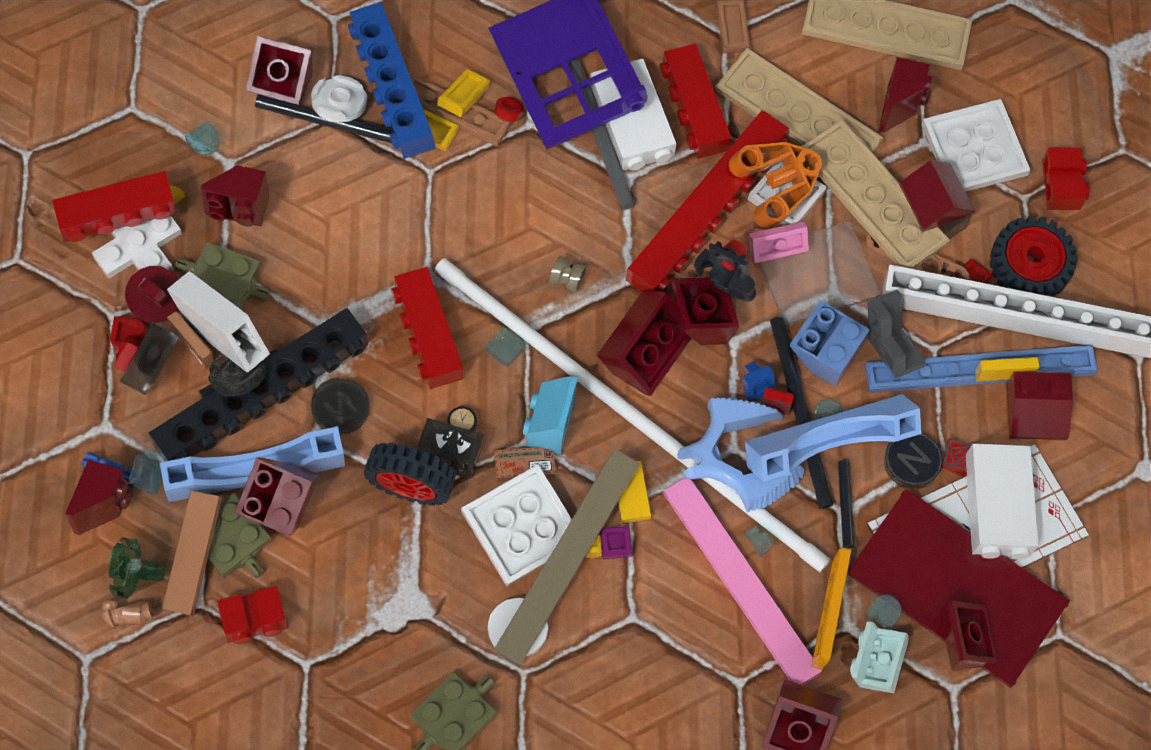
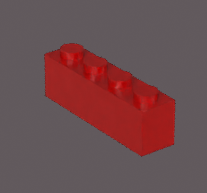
M696 43L664 51L663 62L660 63V72L663 79H667L669 82V96L672 103L676 102L678 106V121L681 126H685L688 133L686 134V141L689 149L694 150L697 159L726 152L730 147L731 135Z
M166 171L52 200L64 242H78L87 236L108 234L114 231V229L125 226L135 227L142 222L152 219H166L171 214L177 213Z
M428 267L394 276L395 287L391 288L392 297L395 304H401L403 310L402 313H399L404 330H410L412 338H409L408 342L412 354H418L421 363L417 364L421 380H427L430 389L462 380L463 366Z

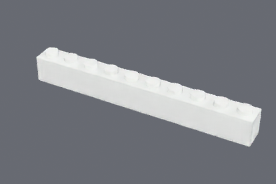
M889 265L884 278L881 296L899 290L902 294V309L1081 345H1093L1096 348L1151 358V316L895 265Z

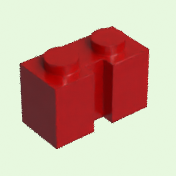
M1048 147L1042 159L1047 210H1081L1085 200H1088L1090 195L1089 184L1085 183V178L1082 177L1087 172V160L1082 158V149Z
M277 585L253 591L254 594L245 596L240 594L217 600L227 643H246L252 639L251 637L262 634L265 637L280 634L282 629L287 628Z

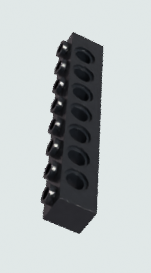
M345 308L264 359L266 372L256 387L239 395H224L218 393L217 390L213 391L148 432L151 443L165 462L193 457L202 450L208 451L212 449L222 437L227 434L230 436L237 433L243 427V424L252 418L253 420L259 419L274 404L286 402L296 390L301 387L307 388L311 386L318 376L326 371L327 373L333 372L348 357H356L361 354L368 345L367 333L350 310ZM334 340L342 342L338 347H330L328 345ZM307 356H315L318 358L315 362L307 363L303 361ZM284 371H290L293 373V375L289 378L279 377V375ZM258 387L268 388V391L264 394H256L254 392ZM235 402H240L244 404L243 407L238 410H232L229 408ZM210 418H216L219 420L213 426H207L204 424L206 420ZM184 434L193 435V438L188 442L179 440Z

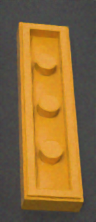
M845 548L837 551L831 563L811 664L813 668L820 670L824 669L831 658L851 550Z

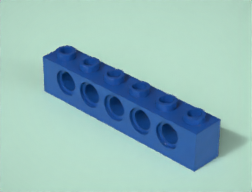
M378 2L351 11L352 23L348 24L352 39H358L360 45L356 46L360 61L366 60L368 64L367 67H364L369 84L375 83L376 89L372 91L377 105L383 104L385 111L381 112L385 127L391 126L393 133L389 134L394 150L400 149L402 157L405 159L435 149L432 131L382 3Z

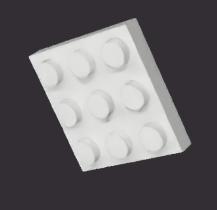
M1001 99L923 119L922 126L936 161L952 165L965 192L1029 175L1030 167Z
M539 465L534 466L461 508L462 514L506 587L545 565L572 520Z

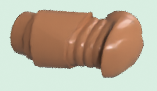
M110 599L102 603L104 612L101 613V616L105 623L114 629L116 625H142L143 622L153 619L149 601L119 607L116 599Z

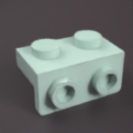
M867 621L865 630H862L859 635L857 658L852 660L850 668L852 678L860 688L888 693L895 692L910 638L907 633L880 629L874 622Z

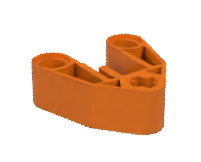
M788 142L744 146L731 156L729 168L737 177L742 178L755 172L759 173L782 162L783 167L765 175L767 178L766 183L768 186H771L772 190L789 182L793 184V186L780 191L756 207L754 219L760 227L771 228L783 220L812 192L822 167V160L818 153ZM742 157H745L749 161V166H746L742 162ZM767 207L774 212V218L767 213Z

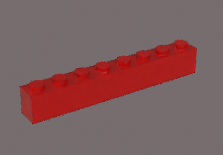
M761 110L627 268L626 281L641 292L643 290L666 292L671 285L673 275L676 272L679 274L683 272L689 263V256L693 252L697 254L706 242L704 238L710 232L714 234L723 222L721 218L725 213H732L740 201L738 198L743 192L749 193L756 183L755 178L759 174L758 172L741 178L735 176L730 171L729 160L731 156L748 145L789 143V140H787L789 128L764 110ZM745 157L741 158L746 166L750 165ZM768 169L761 171V173L764 174Z

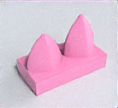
M804 221L789 225L784 224L781 227L767 230L755 228L749 234L751 258L754 263L809 251L808 231Z

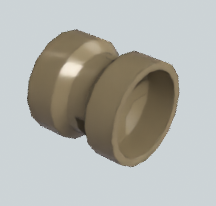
M559 256L552 269L549 282L555 285L566 284L568 290L577 292L584 278L586 266L579 263L572 266L568 259Z

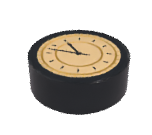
M460 406L454 408L449 413L448 428L449 430L456 429L453 435L457 436V430H459L461 434L468 437L476 430L477 417L472 409Z

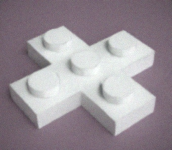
M170 215L166 219L148 220L135 227L125 226L114 229L111 234L115 239L92 252L93 258L108 278L113 277L132 264L138 270L148 266H162L172 271V264L160 250V247L181 235L182 232Z

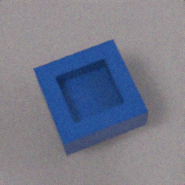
M752 362L744 366L747 375L743 376L744 395L749 402L762 397L765 388L775 389L774 372L769 365L760 368L756 362Z

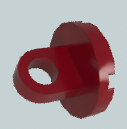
M148 266L139 269L130 277L126 285L125 300L128 309L137 319L145 323L154 324L168 321L167 317L175 311L179 312V309L167 289L179 279L172 271L162 266Z

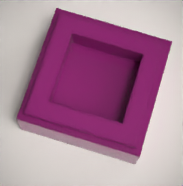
M629 526L601 529L599 535L601 537L602 560L632 557Z

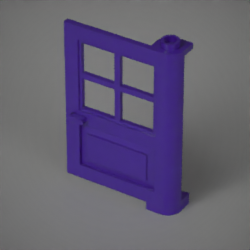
M550 0L488 28L546 150L630 112H637L647 102L646 89L644 85H641L598 0ZM597 50L607 71L577 84L567 63ZM562 65L571 87L541 100L532 78ZM611 77L621 98L591 111L581 89ZM575 93L585 114L555 127L545 105Z

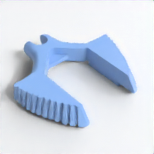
M711 398L707 404L710 413V425L704 436L698 442L680 448L677 453L678 459L691 458L698 463L697 466L690 467L683 472L686 478H711L728 485L737 492L747 512L759 510L761 507L765 508L767 505L770 506L772 502L780 499L781 495L784 496L785 492H789L790 488H794L796 486L795 483L798 484L799 478H802L804 474V468L798 465L788 475L762 482L754 473L743 475L741 471L722 461L716 445L722 433L764 425L765 422L783 419V415L777 409L766 407L764 404L761 406L758 402L756 404L752 401L749 403L746 400L743 402V400L737 401V399L731 400V398Z

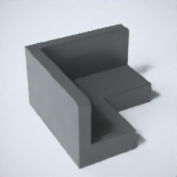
M899 290L869 300L868 329L870 331L868 333V340L893 376L898 378L925 367V359L902 329V294Z

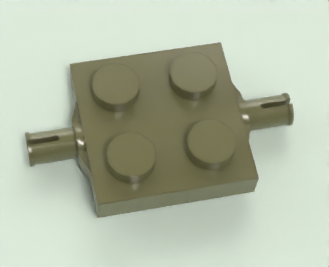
M208 242L205 243L201 255L195 263L179 257L177 259L178 262L175 264V269L184 272L190 271L239 309H242L244 303L251 295L265 301L268 300L270 295V289L255 285V277L261 265L259 260Z
M233 493L220 505L208 559L224 578L236 569L244 566L248 567L255 578H259L261 575L254 566L257 567L262 575L266 569L263 568L256 557L259 551L270 543L272 539L259 523L235 513L239 499Z
M452 672L410 714V718L422 729L425 735L412 749L429 750L435 745L444 750H464L498 716L497 711L483 697L495 684L492 678H489L486 674L473 687L466 684Z

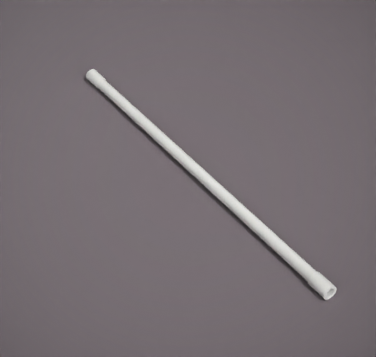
M443 258L437 264L434 272L452 286L464 292L568 375L578 377L577 382L687 468L698 465L691 458L678 459L677 453L680 448L684 447L681 443L466 277L464 272L446 258ZM701 478L794 550L801 559L819 573L828 565L831 559L813 544L806 542L763 507L759 510L747 512L741 498L733 488L711 478Z

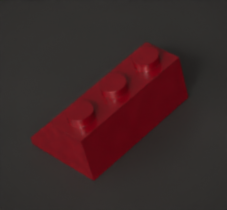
M643 290L596 356L613 375L643 394L651 396L691 337L684 332L678 306L666 292Z

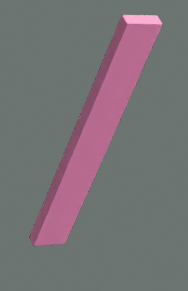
M685 477L663 491L664 496L789 681L804 685L820 675L822 670L812 667L813 657L692 480Z

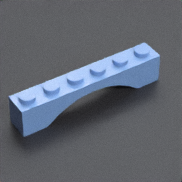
M901 394L745 441L747 467L762 482L790 474L796 466L807 458L833 447L869 441L896 442L921 434L920 408L905 395Z
M338 426L308 432L287 443L257 452L226 457H185L161 462L160 468L168 502L188 499L191 491L213 494L245 487L257 457L292 463L313 473L344 467V453Z

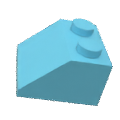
M569 376L542 382L539 393L533 392L530 409L534 410L532 418H526L523 428V435H527V447H541L553 450L554 453L561 455L575 402L578 377Z

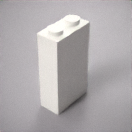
M643 59L630 63L641 85H644L646 89L647 102L641 110L630 112L604 124L622 171L628 169L638 170L646 164L653 162L663 163L675 155L676 141ZM607 69L590 73V78L607 71ZM611 77L590 86L598 108L621 98Z
M190 271L167 289L185 321L193 331L247 373L270 355L249 316Z
M972 444L966 453L972 554H980L984 558H996L1000 555H1005L1018 560L1026 559L1039 546L1031 446Z

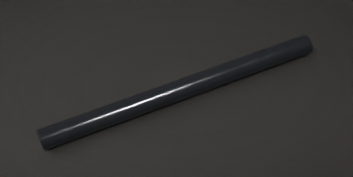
M775 317L770 320L788 392L794 395L792 408L796 423L801 425L811 422L793 351L790 347L784 318ZM819 452L807 458L806 461L819 509H826L833 506V501Z

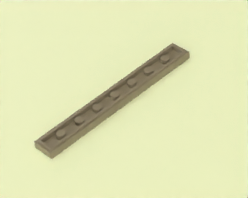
M616 449L613 450L495 646L494 653L520 667L640 463Z

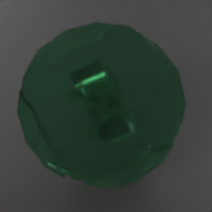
M128 537L119 539L120 543H116L112 550L108 567L109 578H113L114 585L109 586V589L114 597L128 599L134 593L139 579L151 581L164 580L166 566L153 561L141 560V549L137 539Z

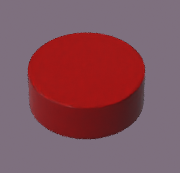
M501 97L496 102L494 112L497 117L504 121L516 122L520 120L524 107L515 98Z

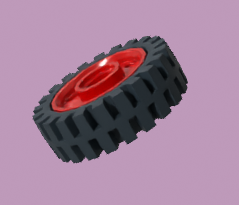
M1028 216L1026 220L1021 217L1015 223L1013 221L1008 223L1000 231L990 253L991 259L989 263L990 268H993V278L998 277L997 284L1000 287L1005 286L1010 289L1055 297L1057 293L1060 294L1064 290L1076 269L1078 255H1075L1077 251L1076 246L1071 245L1072 237L1070 235L1065 236L1066 230L1063 227L1055 228L1056 222L1051 220L1050 224L1045 223L1046 218L1040 217L1038 221H1035V216ZM1028 256L1035 257L1039 262L1030 260Z
M380 443V445L376 444L372 448L364 475L371 485H376V488L379 490H386L385 493L389 495L394 494L397 495L396 498H405L413 503L417 501L421 505L427 503L430 506H435V504L442 505L448 501L454 485L456 472H454L452 467L448 466V463L440 461V458L437 456H429L430 453L426 451L419 452L418 448L411 447L409 449L406 445L402 444L397 446L395 443H389L388 445Z

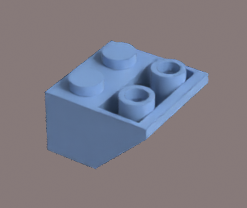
M820 300L790 343V347L811 373L836 387L864 345L870 329Z

